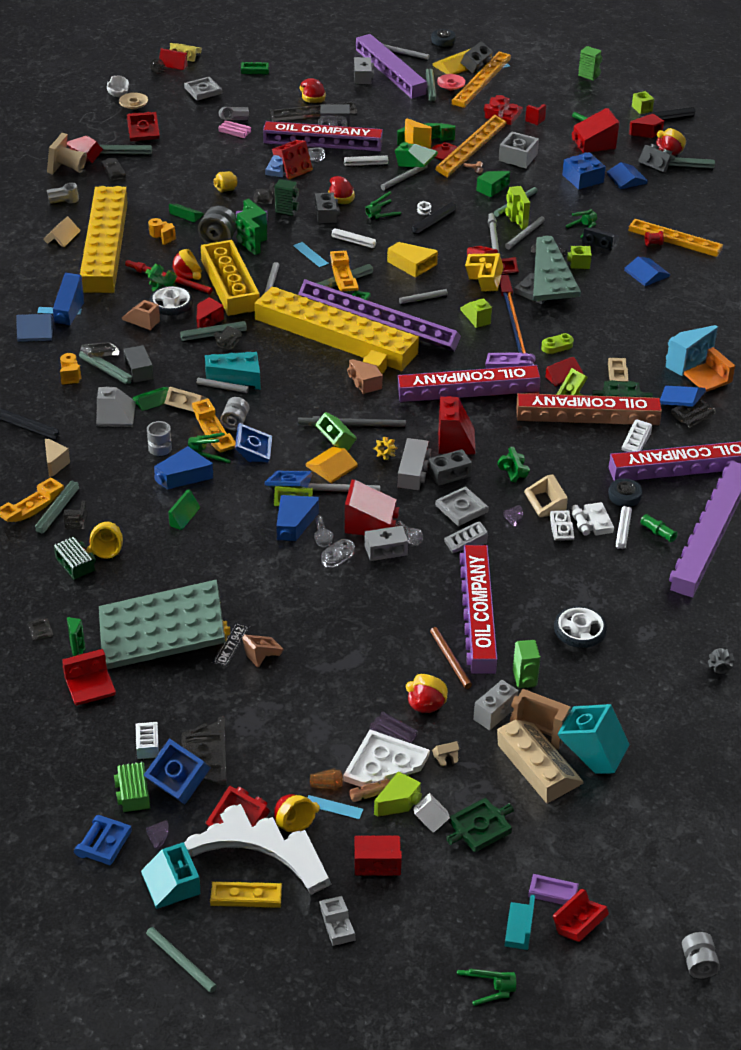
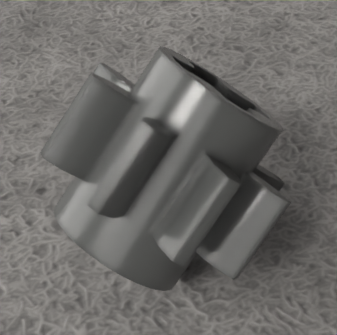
M718 648L712 654H709V668H714L715 673L725 674L733 668L734 656L733 653H728V649Z

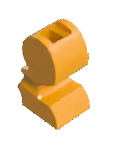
M153 218L148 221L150 236L154 238L162 237L163 245L176 239L173 223L162 222L159 218Z
M73 353L63 354L60 358L61 384L79 383L81 371L76 355Z

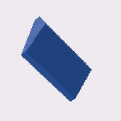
M620 162L607 171V175L620 189L648 183L647 179L634 166Z
M638 256L624 269V271L644 286L670 277V273L650 258Z
M665 386L660 403L664 405L694 406L706 392V388Z
M239 423L235 449L248 462H269L272 436Z
M276 471L265 481V486L275 489L277 486L308 488L312 471Z

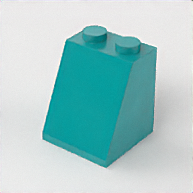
M611 704L573 706L558 732L559 738L595 774L615 773L630 745Z

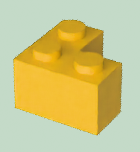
M500 253L468 254L465 267L469 280L478 279L481 291H498L503 271Z

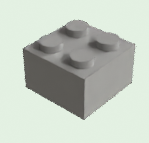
M512 131L500 144L499 161L513 164L520 168H527L538 154L539 138Z

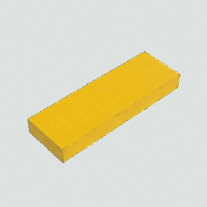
M212 882L210 905L281 908L282 883Z

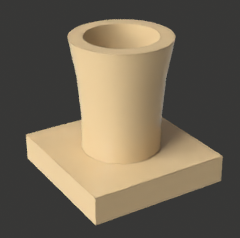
M61 133L49 147L47 173L53 174L61 164L80 173L85 166L87 153L66 148L68 134Z

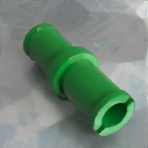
M645 514L641 519V525L652 530L653 534L660 535L669 542H673L677 538V532L667 527L663 521H657L648 514Z

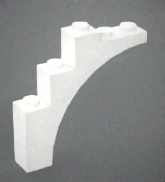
M241 804L232 805L226 808L224 813L220 814L223 823L213 824L207 831L191 835L184 842L190 857L220 848H246L275 857L287 865L302 880L311 895L331 885L305 830L293 832L288 836V839L284 840L273 817L261 819L252 827Z

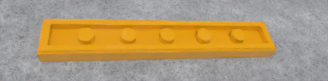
M634 219L628 229L630 232L644 236L646 232L658 233L663 231L664 242L715 257L719 255L723 248V244L638 219Z

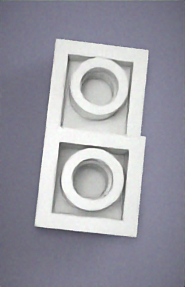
M550 511L554 540H574L570 511Z

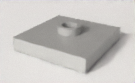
M210 77L184 83V88L196 100L222 94V88Z
M466 486L437 499L435 503L457 526L487 513L489 509Z

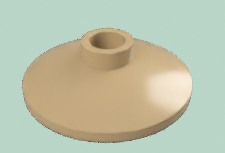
M127 93L120 97L119 103L125 108L136 110L148 103V97L141 93Z

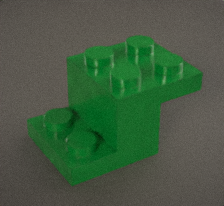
M246 199L243 201V211L236 214V238L239 243L254 255L261 253L260 242L267 240V213L250 199Z

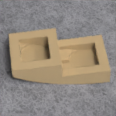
M608 358L610 381L628 382L626 358Z

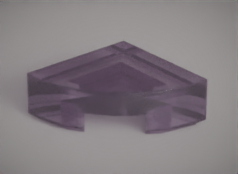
M517 505L505 510L503 516L515 527L520 523L523 511L521 506Z
M167 820L146 828V833L155 849L164 844V840L169 834Z

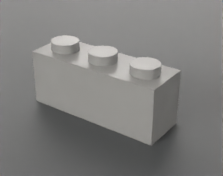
M407 438L398 471V488L420 490L421 483L425 482L426 472L424 471L428 470L429 460L427 459L431 458L432 449L429 448V441Z

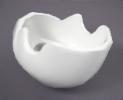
M112 76L107 83V91L114 97L120 98L128 92L129 82L125 77Z

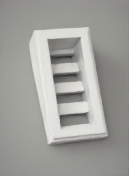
M635 420L621 450L626 452L641 451L651 435L652 424Z
M157 722L136 724L137 759L156 758L159 754Z

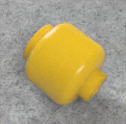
M230 171L219 172L216 178H214V186L220 192L233 191L238 183L236 175Z

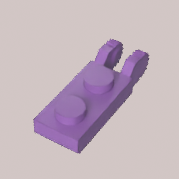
M488 353L485 366L486 369L534 365L536 357L528 353Z

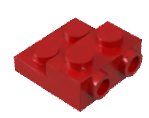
M496 95L495 98L491 97L489 104L486 103L484 106L486 119L496 115L509 125H512L523 110V107L517 104H510V98H506L503 95Z
M156 112L127 114L130 141L160 139Z
M229 785L205 824L210 827L216 823H223L220 814L224 813L225 809L232 805L241 804L253 827L259 820L266 818L270 810L267 807L268 803L260 797L254 799L248 796L249 792L241 787L235 789Z

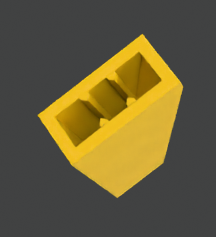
M398 242L389 247L387 252V262L415 278L437 265L438 251L434 249Z

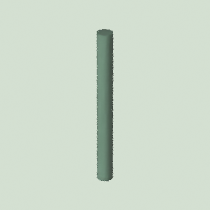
M533 187L525 192V194L529 198L537 193L538 190L536 187ZM507 204L494 211V215L498 217L503 214Z
M150 927L147 930L146 934L210 993L216 990L217 985L154 927Z

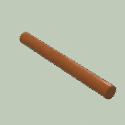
M432 628L430 630L432 636L464 688H471L472 683L438 628Z

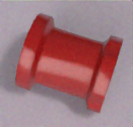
M663 231L645 233L646 246H650V244L663 245Z

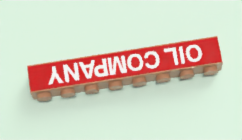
M518 393L516 406L517 421L633 424L635 420H640L652 425H660L662 413L660 398Z

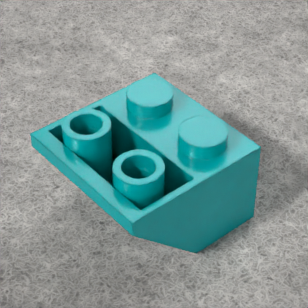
M184 842L162 849L141 871L156 909L201 894L200 878Z

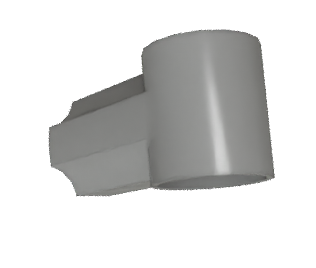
M222 107L219 110V116L223 120H248L249 109L248 107ZM226 109L229 110L230 113L227 118H225L223 115V112Z
M67 183L61 188L47 190L49 204L64 201L76 203L79 201L78 188L75 183Z

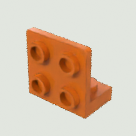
M712 347L708 349L706 363L684 371V375L699 388H706V392L731 383L733 381L735 365Z

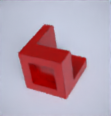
M543 104L539 108L528 105L526 107L525 121L538 126L545 120L546 105Z

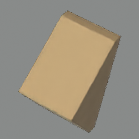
M45 439L49 477H53L70 463L69 449L50 439Z

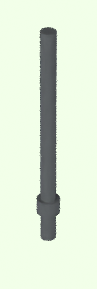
M313 416V418L298 417V425H313V427H316L320 416ZM338 418L345 426L406 427V420Z

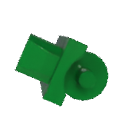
M156 263L151 270L147 268L145 272L148 274V278L152 279L149 285L152 286L153 292L164 286H176L174 284L177 278L176 273L168 270L164 277L161 275L164 268Z
M509 447L508 455H502L497 465L500 470L507 471L511 482H517L519 477L526 478L530 469L528 466L523 465L524 455L517 453L515 447Z

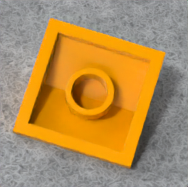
M408 118L405 119V142L431 149L432 127Z
M331 447L307 462L306 467L328 482L333 483L358 467V464L345 448Z

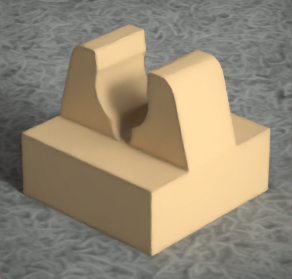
M457 741L436 746L432 750L434 758L438 760L441 767L447 765L445 761L447 755L452 759L453 764L458 762L459 746Z

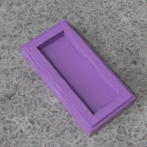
M533 874L528 897L535 895V899L564 905L577 893L579 884Z

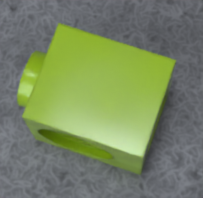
M646 91L633 94L632 107L639 114L653 112L654 98Z
M571 246V251L567 253V262H570L571 268L590 269L592 256L590 246Z

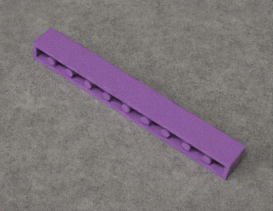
M304 279L298 294L313 301L321 302L322 304L418 336L419 340L454 352L461 337L456 330Z
M731 461L729 466L724 468L723 478H719L716 486L717 489H713L712 500L707 501L706 512L702 511L699 519L700 523H696L693 531L694 535H690L687 543L688 547L685 546L682 551V559L678 558L676 571L672 570L669 582H672L671 591L690 597L694 596L741 500V463Z

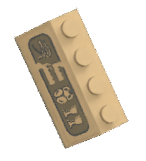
M513 720L497 729L498 746L546 803L583 784V780L534 723Z

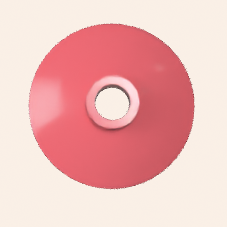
M445 74L437 79V84L442 88L453 91L462 88L465 85V79L459 75Z

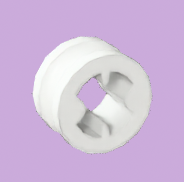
M422 201L418 203L417 212L419 214H430L431 204L429 202Z

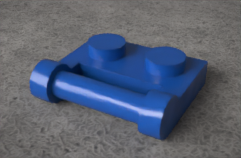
M96 815L92 821V827L81 844L75 847L74 853L80 858L88 857L111 865L132 832L130 825ZM100 829H104L93 848L90 847Z

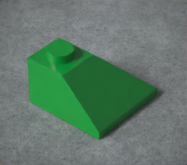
M408 142L401 143L395 149L398 167H425L438 154L436 150L417 144H408Z

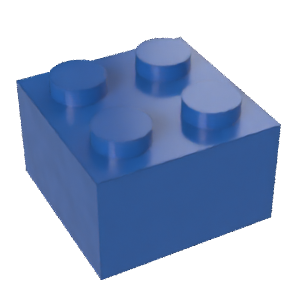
M590 152L564 159L562 175L577 189H582L603 183L606 166Z
M169 738L144 773V776L185 805L210 770V767L203 760Z

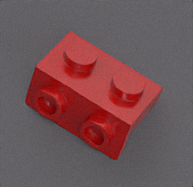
M580 889L553 914V919L559 935L580 942L609 915L607 906L590 901L586 890Z

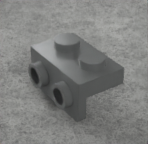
M645 145L638 162L666 173L671 158L675 159L676 156L671 155L672 152L669 150H659L660 147L657 145Z

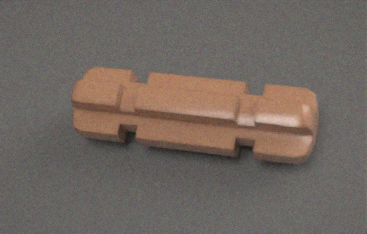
M390 779L381 780V783L375 782L361 786V789L359 787L351 789V800L357 802L362 800V797L367 799L379 795L390 782Z

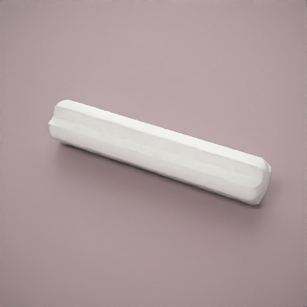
M387 155L344 158L345 166L388 164Z
M336 228L332 230L333 238L369 248L376 246V240Z
M623 506L621 510L616 547L618 549L626 548L632 512L631 507Z

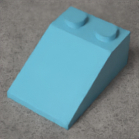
M714 325L684 331L672 337L668 342L666 368L683 376L684 371L694 368L703 362L707 357L708 349L715 346L718 326Z

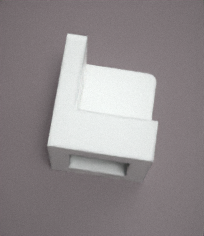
M430 793L414 807L415 815L432 832H435L450 818L448 811Z

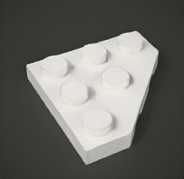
M369 730L344 773L343 781L361 787L375 782L381 783V780L385 779L392 780L398 771L405 775L419 772L425 765L430 750Z

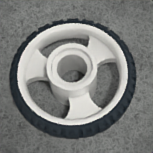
M168 286L154 291L150 296V302L157 304L156 301H163V306L159 305V314L174 316L183 314L192 307L193 296L185 288ZM181 301H186L183 305L180 306Z
M576 606L564 609L556 616L554 631L557 637L567 645L577 648H589L602 642L606 636L607 624L603 616L595 610ZM597 623L600 630L595 636L590 635L591 624ZM564 629H569V630H570V632H569L570 635H568V634L564 631Z

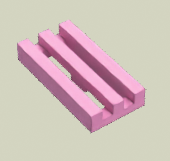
M225 120L218 127V131L245 138L251 132V127Z

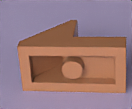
M245 634L242 637L246 656L257 667L260 666L265 656H280L284 650L272 637Z

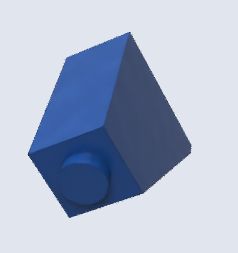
M65 273L53 307L54 323L71 325L84 304L82 276Z
M187 446L154 466V478L158 484L166 489L213 478V463Z
M281 495L277 519V540L296 541L319 514V497Z

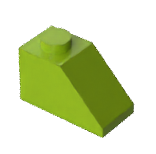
M485 299L469 302L460 308L476 328L491 324L492 307Z
M398 771L374 800V815L384 816L408 812L413 805H417L421 800V782Z

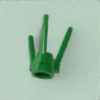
M391 192L384 194L365 207L366 215L369 218L375 217V219L401 215V212L380 214L381 207L390 203L391 199L380 204L377 203L389 196Z
M592 209L572 213V216L582 215V218L567 224L566 228L580 222L584 225H589L588 228L596 226L597 214Z
M225 433L189 438L188 447L198 454L226 463L231 462L229 459L202 451L206 449V443L219 442V439L211 438L225 436Z
M479 969L457 971L458 975L494 979V988L500 991V993L473 1001V1005L483 1004L500 998H509V992L516 991V975L514 972H493Z

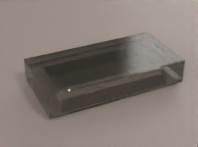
M110 342L81 345V351L90 358L119 354V349Z

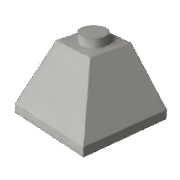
M99 387L97 395V426L133 427L136 401L117 387Z

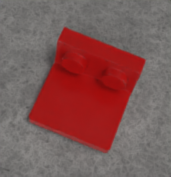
M294 140L272 149L273 155L282 158L287 179L295 178L313 170L306 141Z
M103 649L62 659L64 677L76 706L116 695L107 670Z
M355 836V875H401L402 853L400 851V836Z

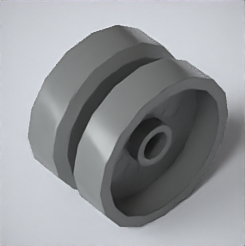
M213 206L207 210L200 221L198 233L206 244L231 240L237 230V218L230 209L223 206Z

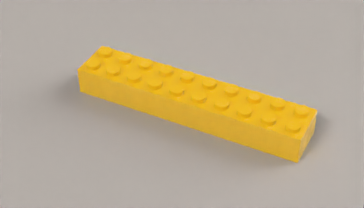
M95 187L80 271L83 293L115 292L128 204L126 187Z
M272 286L254 303L255 320L363 358L371 350L387 354V366L403 371L418 354V336L281 290L277 287Z

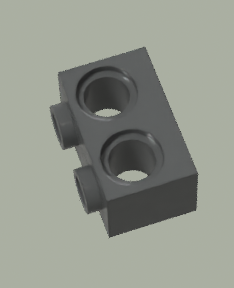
M480 41L465 53L460 63L470 72L474 73L476 70L479 71L484 64L491 61L493 51Z
M334 192L315 193V209L318 224L337 223V216H340L338 200L334 197Z
M463 449L429 458L428 473L437 486L471 477L472 462Z

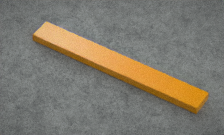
M498 52L452 99V105L465 108L510 61L511 55Z
M496 115L492 116L440 162L435 170L448 178L506 125V121Z

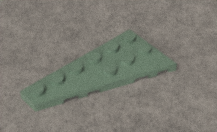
M537 237L533 301L580 297L581 291L553 237Z

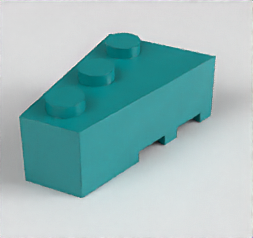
M257 352L205 355L206 379L243 386L250 385L255 386V389L261 390Z

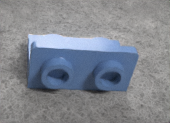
M273 155L265 169L266 175L283 177L285 175L283 161L280 156Z

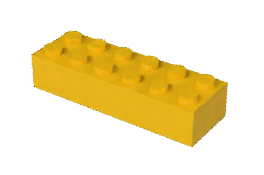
M227 240L201 245L202 263L227 315L255 311L254 303L260 298V294L233 241Z

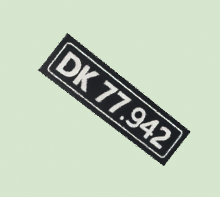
M235 622L230 630V635H227L226 643L222 644L212 662L228 666L243 640L242 637L247 633L250 626Z

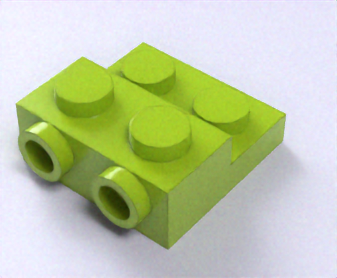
M521 186L509 187L506 196L508 202L505 209L506 216L509 217L511 222H516L524 230L528 227L530 201Z

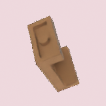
M522 689L519 696H515L512 701L511 708H514L511 714L510 722L520 720L534 723L541 733L552 736L551 744L555 749L559 750L563 741L559 738L558 732L568 717L571 707Z

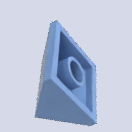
M51 314L16 315L18 342L52 340L54 319Z

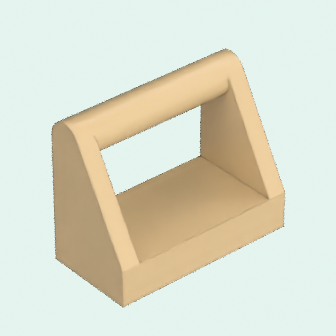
M553 474L543 477L524 491L539 517L550 516V511H566L568 498ZM546 492L552 502L542 508L535 494Z

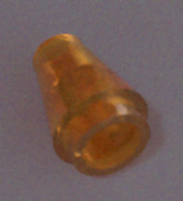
M332 768L310 774L311 787L333 790L341 788L343 786L342 770Z

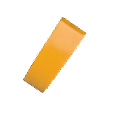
M331 251L332 269L339 290L342 292L358 291L356 278H353L349 267L347 251Z
M207 398L192 403L195 416L205 435L225 433V436L211 438L219 439L218 443H211V445L219 452L234 449L236 442L230 433H226L216 417L215 408L210 400Z
M50 477L37 485V492L15 505L8 502L1 506L0 517L7 522H17L32 517L54 501L64 489V485Z

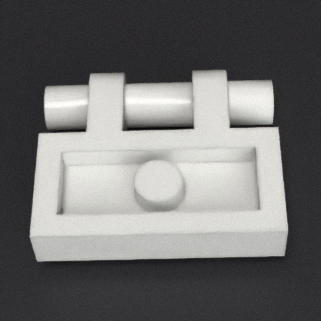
M602 502L584 505V510L580 509L578 505L572 506V516L577 520V527L583 535H588L592 530L595 535L613 533L614 526Z

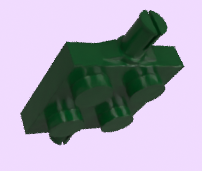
M604 381L603 390H592V396L653 397L652 393L642 392L639 383L633 381Z
M484 798L449 816V823L456 832L446 837L447 842L452 845L459 840H463L474 852H477L512 833V827L505 820L504 816L514 812L513 806L509 803L498 809Z

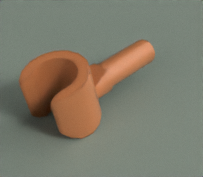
M481 161L476 164L464 163L463 165L464 167L474 168L476 173L483 172V168H479L483 166Z

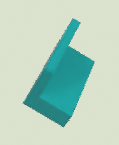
M535 895L530 896L529 905L511 902L505 947L528 950Z

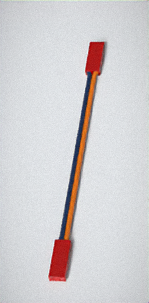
M501 275L499 286L502 296H505L518 351L519 353H526L511 297L513 290L509 275ZM528 392L527 394H539V392Z

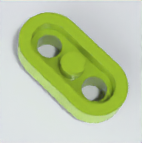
M567 333L549 337L542 341L541 349L548 354L568 350L573 347L574 339Z

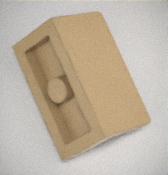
M67 216L43 240L48 244L55 239L64 248L80 232V229Z
M169 387L164 404L194 412L192 403L207 398Z

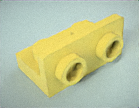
M170 43L169 50L187 53V61L194 62L196 53H201L202 48Z

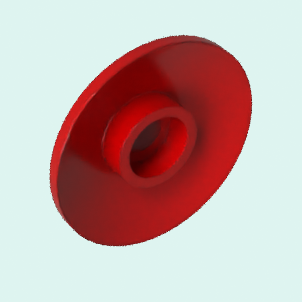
M442 143L433 146L431 149L438 152L434 158L444 160L457 146Z

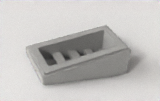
M477 522L444 538V542L450 551L455 553L464 550V545L486 544L488 533L482 523Z

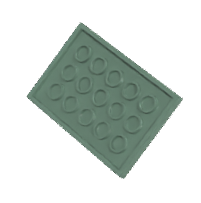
M217 580L99 606L101 649L105 653L107 669L226 643Z

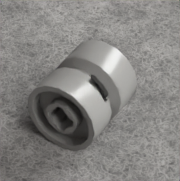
M240 397L230 398L220 417L222 425L229 430H237L238 424L244 423L249 412L248 402Z
M163 421L149 424L147 427L149 452L156 456L167 455L172 450L170 425Z
M696 932L682 940L687 967L692 977L699 979L708 978L720 970L719 960L710 934Z

